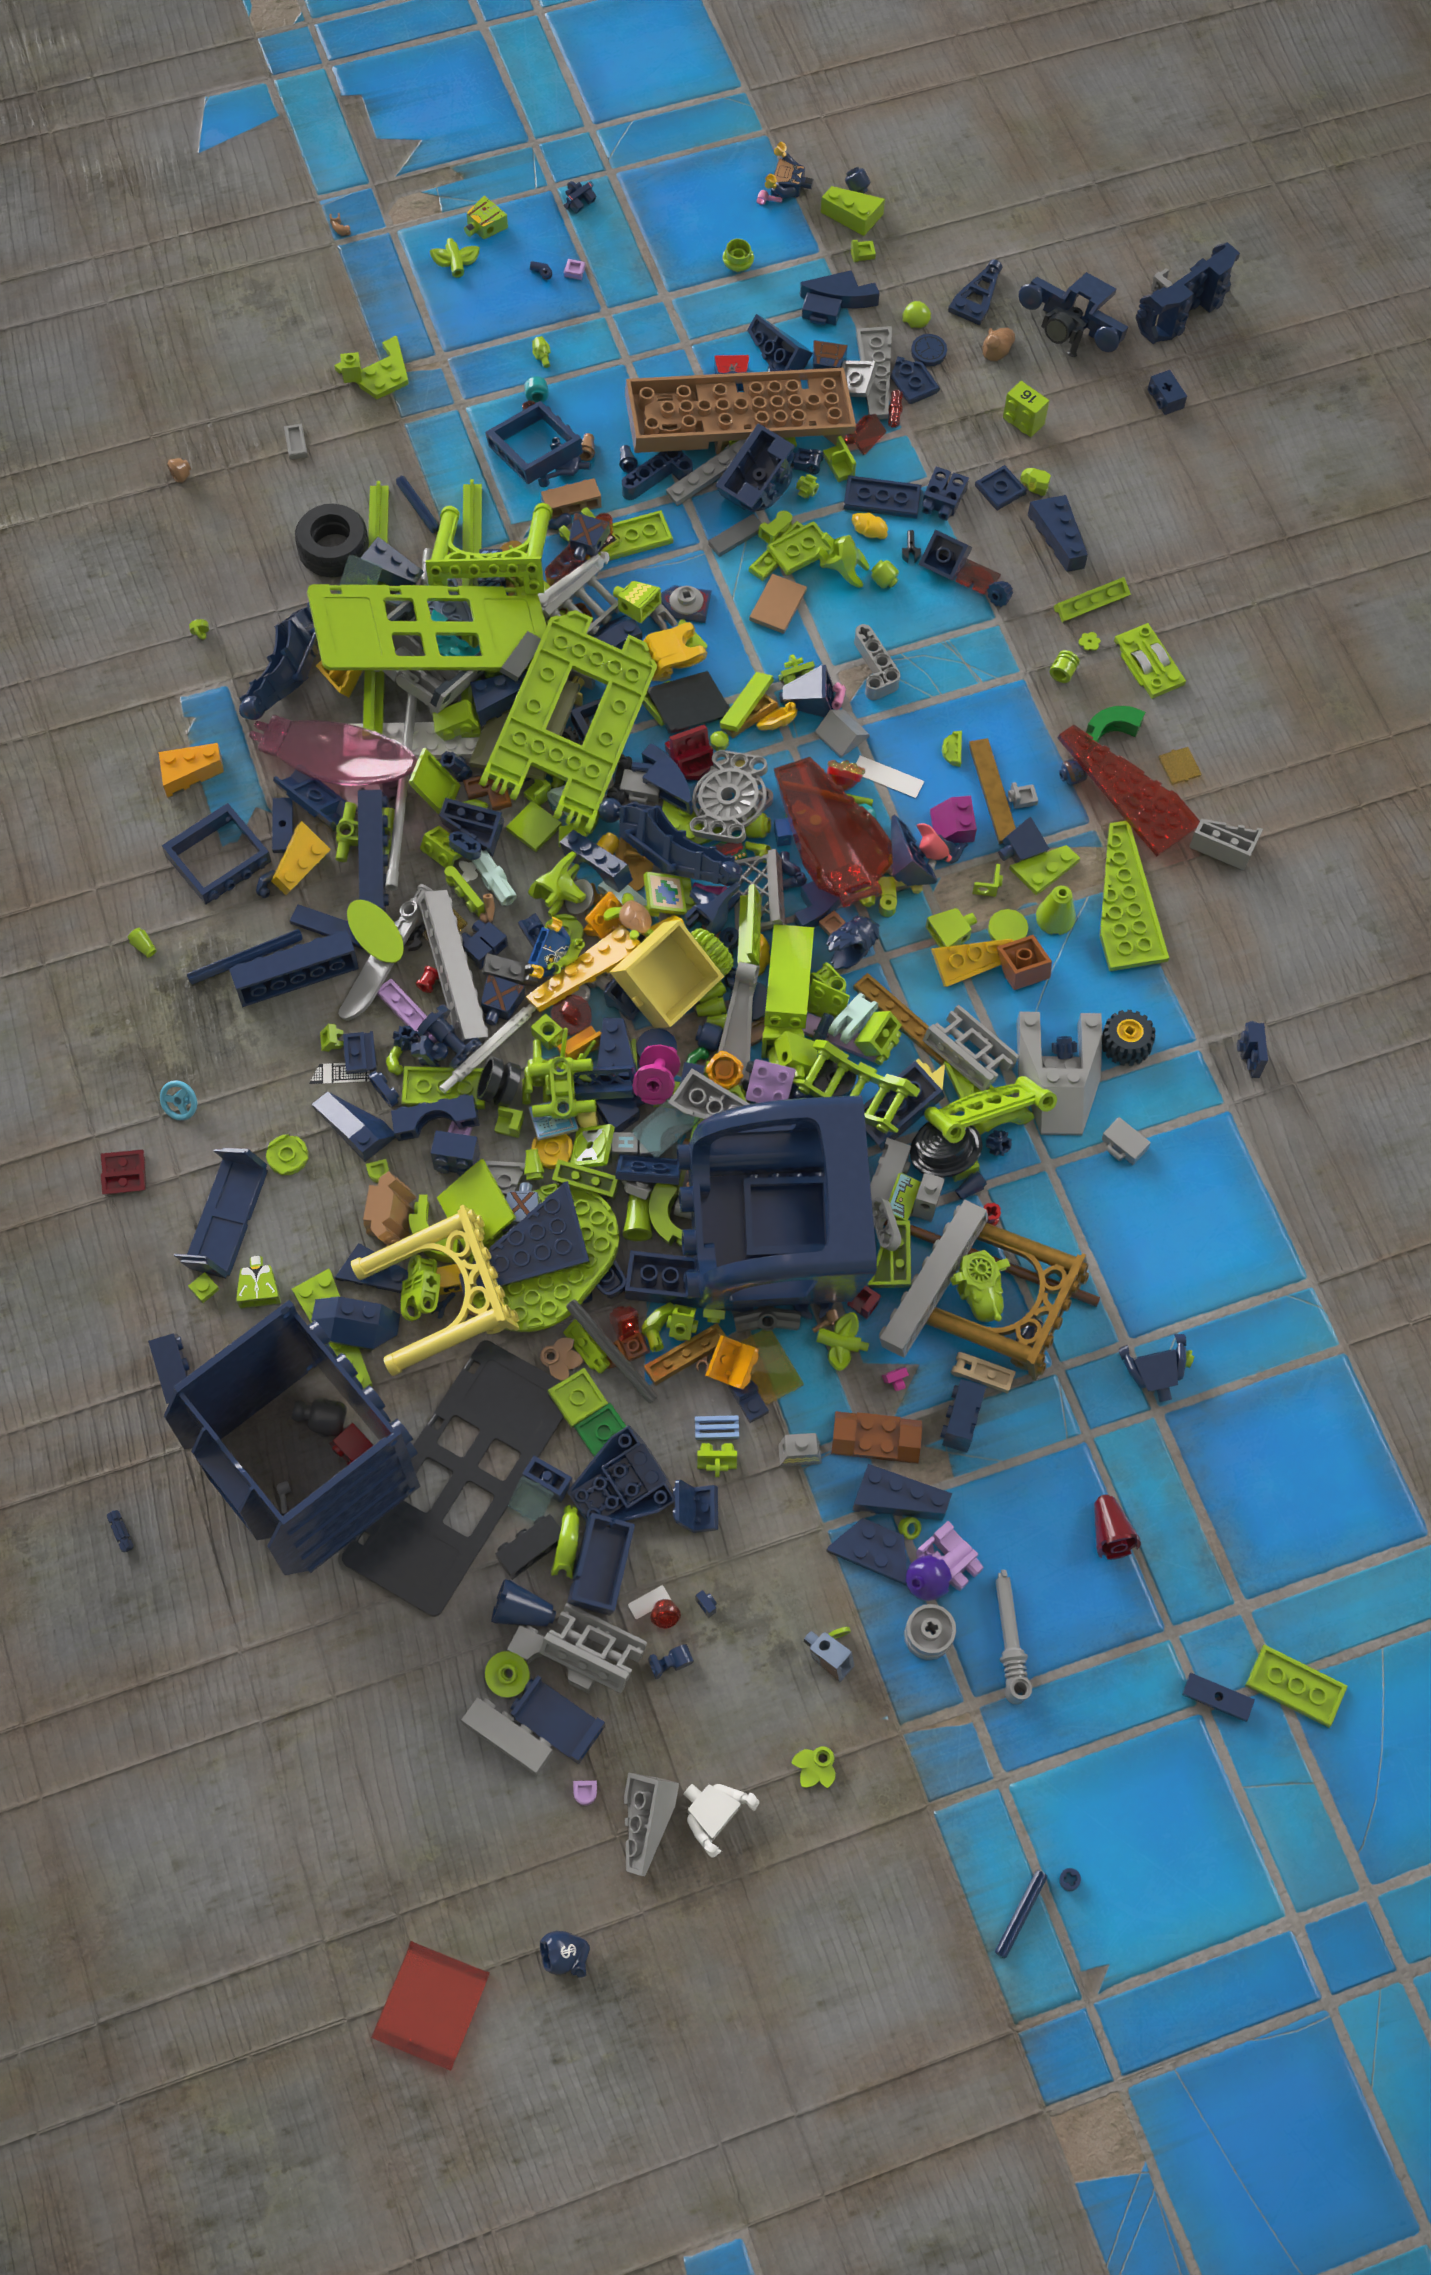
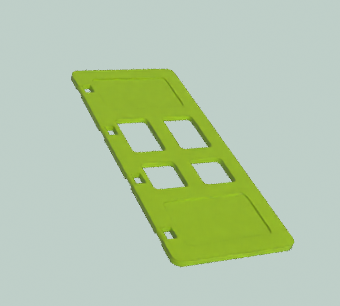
M312 584L307 590L322 665L327 670H501V667L527 631L541 639L547 627L538 593L525 594V587ZM330 590L340 591L341 594H331ZM390 591H400V594H390ZM448 592H458V595H449ZM506 592H515L516 596H507ZM384 601H411L417 621L388 620ZM427 601H466L469 603L473 621H433ZM392 635L420 636L425 656L396 655ZM436 636H476L482 656H442L439 653Z

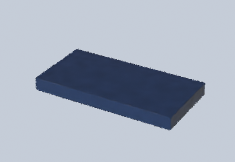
M848 475L843 509L917 519L922 485Z

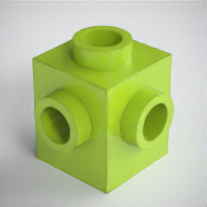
M675 1304L672 1316L668 1315L666 1328H670L669 1337H674L680 1341L691 1339L692 1333H696L698 1321L695 1320L696 1308Z

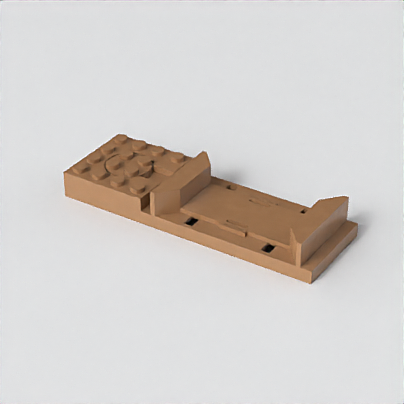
M844 368L626 379L625 398L635 453L708 449L709 442L714 441L716 454H719L726 448L730 440H747L758 423L782 438L823 435L835 445L838 436H841L844 440L845 434H855L856 423ZM801 380H807L809 389H802ZM737 383L743 384L744 392H737Z

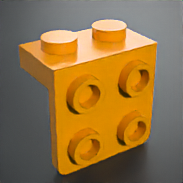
M721 1335L705 1376L744 1389L750 1382V1373L753 1365L758 1361L759 1349Z

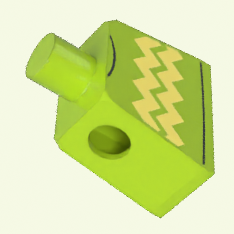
M631 581L625 588L616 586L613 591V597L618 598V609L620 612L642 623L661 604V588Z

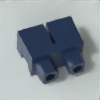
M477 920L472 926V931L476 933L471 937L466 932L461 935L464 952L481 970L484 966L485 955L488 953L497 956L508 946L507 936L490 922L485 924Z

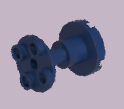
M443 1004L436 1008L439 1011L438 1013L434 1014L431 1012L423 1020L415 1034L420 1039L421 1036L427 1035L429 1037L432 1035L439 1043L445 1042L456 1053V1056L449 1065L450 1068L456 1069L469 1058L468 1055L472 1051L475 1052L480 1048L482 1043L476 1037L465 1045L454 1034L455 1029L446 1021L451 1010Z

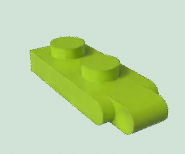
M574 1319L564 1330V1335L567 1338L574 1339L573 1346L592 1370L602 1374L610 1365L606 1358L607 1354L582 1325Z

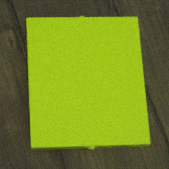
M480 1159L437 1197L447 1218L457 1214V1210L460 1209L461 1205H465L470 1210L473 1209L475 1214L482 1217L485 1224L483 1227L485 1235L484 1240H482L484 1246L516 1219L484 1159ZM464 1238L459 1239L463 1248L465 1249L466 1243L464 1241Z

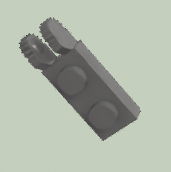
M488 953L485 955L483 975L488 976L489 974L520 985L537 986L539 980L535 977L524 976V973H533L534 968L531 967V964L526 965V963Z

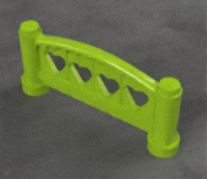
M1020 1076L1015 1084L995 1087L968 1095L941 1109L928 1107L924 1115L927 1121L943 1133L945 1139L951 1143H957L964 1137L965 1127L1033 1104L1044 1112L1051 1111L1056 1106L1057 1096L1050 1090L1043 1089L1028 1077ZM1019 1093V1097L1016 1098L1008 1097L1007 1095ZM995 1099H1001V1103L998 1104L989 1102ZM977 1105L983 1106V1109L980 1110L970 1109ZM959 1111L965 1112L962 1116L950 1115Z

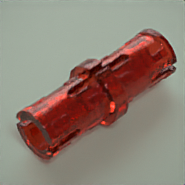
M893 390L891 392L888 425L892 428L899 427L900 414L903 410V393L900 390Z

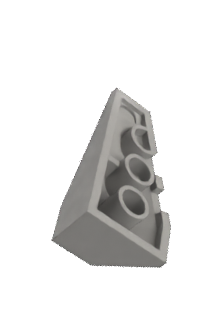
M694 1069L689 1071L668 1102L686 1115L703 1119L728 1109L750 1105Z
M628 1773L624 1794V1804H628V1818H625V1826L629 1828V1839L626 1841L627 1872L640 1876L646 1875L675 1808L679 1783Z

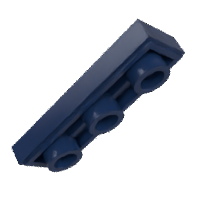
M290 797L273 798L272 851L273 853H285L293 836V800Z
M1189 1673L1182 1695L1245 1722L1249 1719L1255 1701L1253 1698L1193 1673ZM1215 1695H1219L1221 1701H1217Z

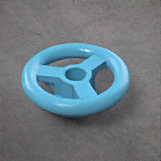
M175 1080L166 1083L162 1087L160 1103L168 1116L175 1120H187L195 1114L197 1098L189 1085ZM172 1087L182 1088L173 1096L167 1094V1091ZM167 1102L177 1106L181 1114L173 1112ZM191 1103L190 1110L187 1111V1105Z

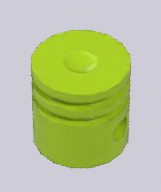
M1062 650L1056 657L1049 673L1056 681L1068 683L1077 669L1080 660L1073 652Z

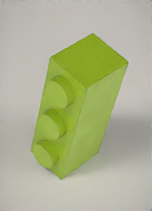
M559 1159L552 1177L554 1182L562 1184L568 1181L569 1186L589 1190L615 1199L620 1180L615 1179V1175Z

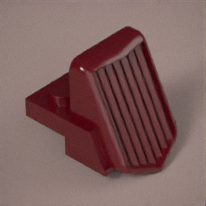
M705 725L670 736L669 741L665 742L667 753L678 765L686 780L699 781L710 771L711 766L714 765L712 761L713 748L709 745L708 729Z

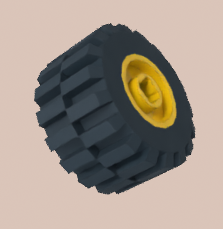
M1127 1009V1012L1121 1010L1118 1012V1015L1114 1013L1111 1015V1018L1107 1019L1102 1034V1050L1106 1052L1108 1059L1113 1058L1112 1062L1117 1063L1118 1061L1122 1066H1125V1063L1133 1066L1135 1062L1138 1065L1142 1063V1059L1146 1060L1148 1058L1156 1035L1155 1027H1152V1021H1147L1148 1017L1145 1014L1141 1016L1139 1011L1133 1013L1132 1010Z

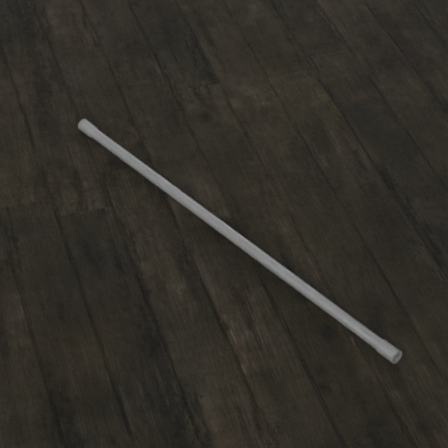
M430 548L423 550L422 570L424 573L421 576L420 585L428 584L425 561L431 560L433 550ZM409 692L389 868L385 886L390 891H395L398 888V870L417 698Z

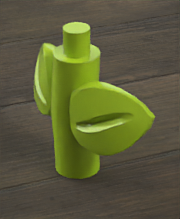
M448 238L445 245L446 249H431L430 255L437 265L441 267L451 266L452 276L458 278L464 275L463 265H471L476 261L480 248L478 246H467L459 250L453 238Z
M854 1312L844 1314L835 1322L834 1332L821 1327L818 1332L816 1342L831 1347L827 1354L828 1361L838 1371H842L849 1365L852 1357L850 1351H868L869 1343L861 1341L862 1338L855 1337L858 1333L859 1322Z

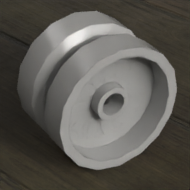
M935 1604L922 1605L916 1608L908 1618L904 1631L905 1643L909 1651L918 1658L925 1660L938 1659L944 1656L951 1648L956 1635V1624L951 1613L944 1607Z

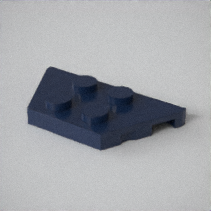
M862 1518L827 1548L826 1552L905 1586L907 1584L904 1535Z

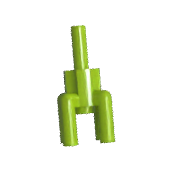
M538 1039L533 1041V1059L528 1060L527 1067L524 1069L522 1103L525 1105L531 1103L533 1086L543 1087V1103L551 1101L549 1075L531 1077L529 1073V1064L547 1063L542 1058V1042Z

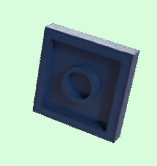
M1005 465L975 482V487L997 511L1027 493V489Z

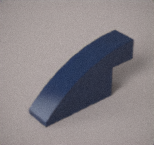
M852 270L800 282V297L804 299L807 293L840 299L842 300V308L857 309L879 305L880 293L876 283L858 286Z
M650 743L641 753L643 763L652 764V767L642 777L643 783H650L659 788V798L691 815L693 813L691 796L683 773L670 756Z
M855 863L801 886V897L807 908L795 913L794 923L796 926L815 928L819 925V921L831 912L836 911L847 896L854 881Z

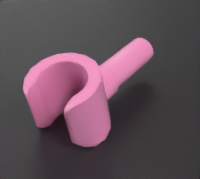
M765 190L759 192L756 200L760 205H764L766 200L782 202V198L768 195V192Z

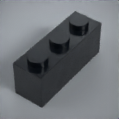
M551 1514L546 1517L544 1515L540 1516L534 1521V1526L528 1530H521L516 1534V1539L510 1543H503L497 1549L498 1552L495 1553L496 1558L512 1580L558 1546L561 1528Z

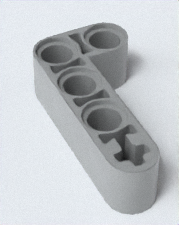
M866 624L857 626L854 644L873 675L867 678L865 695L868 699L877 700L898 690L900 672L872 628Z

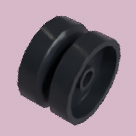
M491 1056L481 1072L477 1087V1099L485 1102H490L494 1099L495 1105L508 1107L519 1085L521 1076L520 1065L511 1062L504 1065L502 1059Z
M826 1059L812 1085L825 1092L838 1069L837 1063ZM849 1070L845 1072L831 1097L850 1096L857 1078L856 1074Z

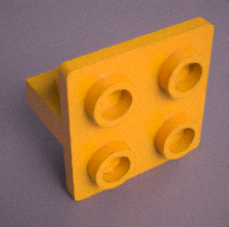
M608 892L586 916L585 921L588 924L583 931L588 936H598L602 940L621 925L627 929L621 923L619 917L608 921L604 920V913L609 908L623 906L613 892Z

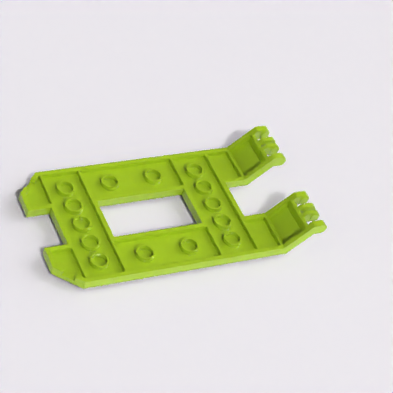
M573 610L565 615H557L550 618L479 785L486 786L488 778L495 780L491 787L493 791H496L498 784L502 783L499 794L503 795L505 793L506 786L513 788L510 799L516 801L530 765L567 781L553 818L560 819L562 811L569 814L565 820L566 824H570L572 817L575 816L576 820L573 827L577 828L581 822L580 819L587 822L583 829L584 832L590 834L600 803L606 793L657 665L650 656L646 642L628 634L622 650L586 634L593 618ZM571 669L607 685L582 745L546 730Z

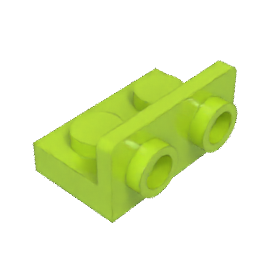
M437 826L424 834L420 850L444 868L453 866L454 861L462 856L450 848V833L441 826Z

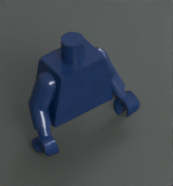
M1174 1334L1178 1344L1176 1350H1166L1133 1359L1129 1355L1128 1345L1119 1349L1121 1359L1124 1360L1129 1374L1140 1388H1147L1148 1392L1157 1390L1159 1402L1171 1400L1172 1396L1169 1387L1177 1386L1178 1381L1184 1377L1186 1366V1347L1184 1346H1187L1184 1334Z

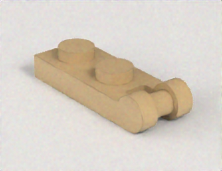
M958 1352L956 1366H953L951 1370L952 1375L1009 1393L1016 1371ZM965 1364L972 1365L971 1369H965Z

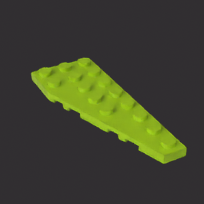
M1129 820L1110 823L1108 829L1100 940L1109 971L1164 963L1169 960Z

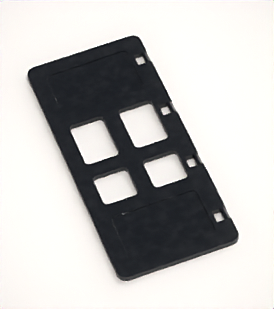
M481 1341L413 1445L418 1452L411 1459L416 1474L426 1459H432L453 1472L452 1477L429 1512L425 1513L403 1500L365 1530L370 1536L364 1545L358 1542L364 1532L358 1535L349 1543L342 1554L343 1564L433 1617L440 1615L524 1482L522 1473L533 1456L539 1458L563 1420L564 1416L547 1392L562 1381L491 1341ZM476 1362L480 1366L475 1374L469 1372V1369ZM439 1417L442 1420H444V1422L442 1423L440 1428L436 1430L432 1426ZM453 1417H458L480 1430V1433L464 1457H459L437 1444V1441ZM494 1440H499L521 1453L517 1463L504 1481L478 1467V1464ZM468 1482H472L493 1494L494 1499L473 1533L466 1537L445 1525L443 1520L464 1486Z

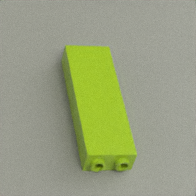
M774 924L764 1025L806 1028L814 927Z

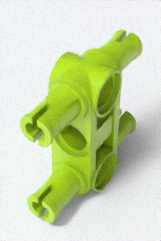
M352 802L345 803L343 818L339 820L336 827V843L338 844L336 861L347 862L350 846H358V821H354L357 805ZM385 808L384 814L388 816V827H385V835L390 836L388 847H385V854H388V857L391 850L395 809ZM348 829L351 831L348 835L341 834L343 830Z
M556 1057L548 1060L547 1063L529 1064L531 1077L549 1075L552 1102L550 1104L532 1106L533 1117L552 1116L554 1119H569L578 1116V1113L596 1112L595 1099L583 1101L575 1099L573 1078L575 1072L593 1071L592 1059L573 1060L571 1057ZM559 1063L566 1064V1068L563 1072L556 1071V1067ZM562 1104H569L568 1112L560 1113V1106Z

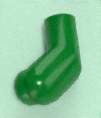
M698 1047L688 1055L686 1062L696 1064L700 1059H708L710 1053L705 1048Z

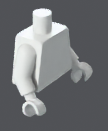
M691 1784L683 1794L692 1802V1805L688 1808L689 1816L687 1822L695 1838L711 1858L721 1852L716 1845L712 1844V1841L741 1808V1804L746 1803L753 1811L759 1805V1800L754 1794L749 1793L747 1795V1793L721 1784H715L714 1786L709 1784L702 1792Z

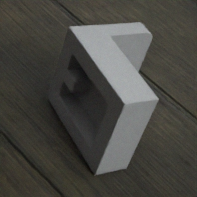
M1167 268L1162 272L1156 273L1153 277L1151 290L1154 292L1162 289L1164 286L1168 288L1172 285L1171 281L1167 280L1169 273Z

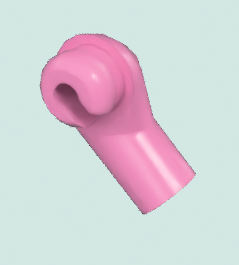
M839 682L832 687V691L836 693L832 702V708L835 710L841 708L846 691L845 686Z

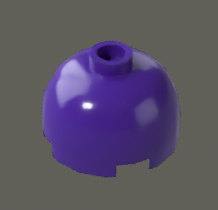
M932 1554L917 1558L910 1564L906 1573V1583L908 1589L915 1597L924 1601H932L942 1598L949 1592V1581L952 1580L950 1568L943 1559L939 1560L933 1557Z

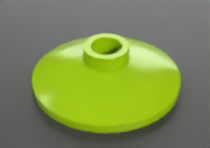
M499 1652L486 1665V1683L491 1691L498 1696H516L524 1690L529 1682V1667L524 1658L514 1652ZM507 1669H511V1670H512V1672H513L512 1677L507 1676V1674H506V1670H507Z

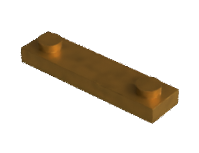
M718 1323L690 1340L644 1365V1370L656 1386L713 1353L720 1336L726 1335Z

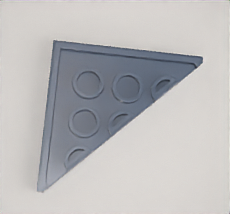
M455 578L448 579L449 587L459 586ZM450 592V595H458V592ZM385 601V602H386V604H389V605H393V606L398 607V606H399L400 604H402L404 601ZM427 601L430 615L433 610H436L447 617L448 621H473L471 610L466 601Z

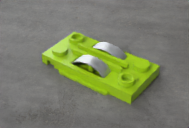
M1149 623L1115 636L1114 642L1116 645H1120L1122 659L1138 684L1145 688L1151 699L1185 685V678Z

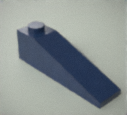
M894 814L891 817L890 865L893 870L892 876L896 881H902L906 886L935 884L938 882L931 865H926L922 859L925 855L915 844L917 841L910 829Z

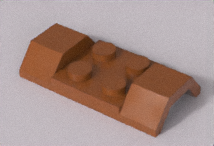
M835 1411L831 1454L918 1464L921 1449L922 1421L903 1419L897 1416Z

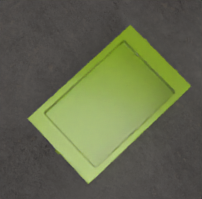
M426 748L422 749L409 784L437 814H440L445 798L455 800L461 785Z

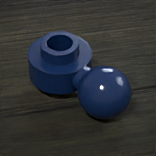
M728 927L722 931L720 941L728 948V952L731 953L733 958L731 949L738 946L739 931L733 927Z

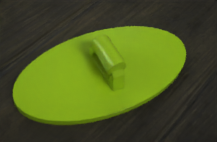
M355 900L350 903L347 910L348 924L355 939L362 948L382 962H398L403 956L404 945L401 934L392 919L381 908L369 901Z

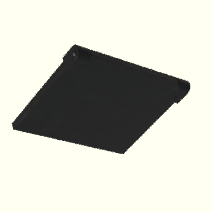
M708 671L655 685L647 690V694L669 734L723 719L730 709L729 704L726 703Z

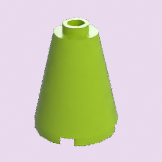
M1066 886L1055 887L1038 906L1036 911L1038 926L1048 934H1065L1071 930L1076 920L1072 892Z

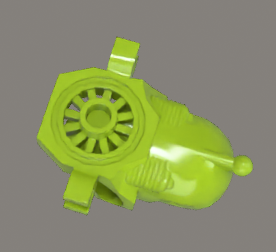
M985 1250L963 1256L960 1268L957 1270V1273L953 1274V1277H950L952 1286L957 1285L956 1290L961 1300L967 1301L974 1317L978 1321L991 1322L996 1320L999 1322L1002 1320L1001 1314L1004 1308L1000 1272L1010 1267L1007 1258L995 1262V1259Z

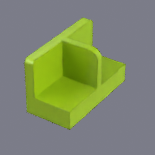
M838 436L836 446L823 450V454L836 480L841 482L847 480L848 475L855 476L856 461L843 438Z

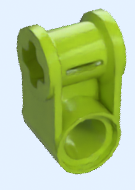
M825 962L821 969L810 974L811 980L815 979L832 988H840L839 991L846 994L845 979L829 963Z

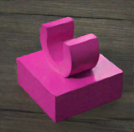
M900 1367L883 1374L882 1378L884 1383L892 1382L895 1391H900L906 1388L902 1378L909 1376L906 1367Z

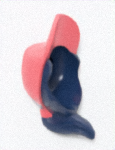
M920 823L916 825L922 835L919 849L928 859H943L953 864L959 860L964 848L968 846L967 843H960L955 846L953 842L945 840L942 835L937 834L927 824Z

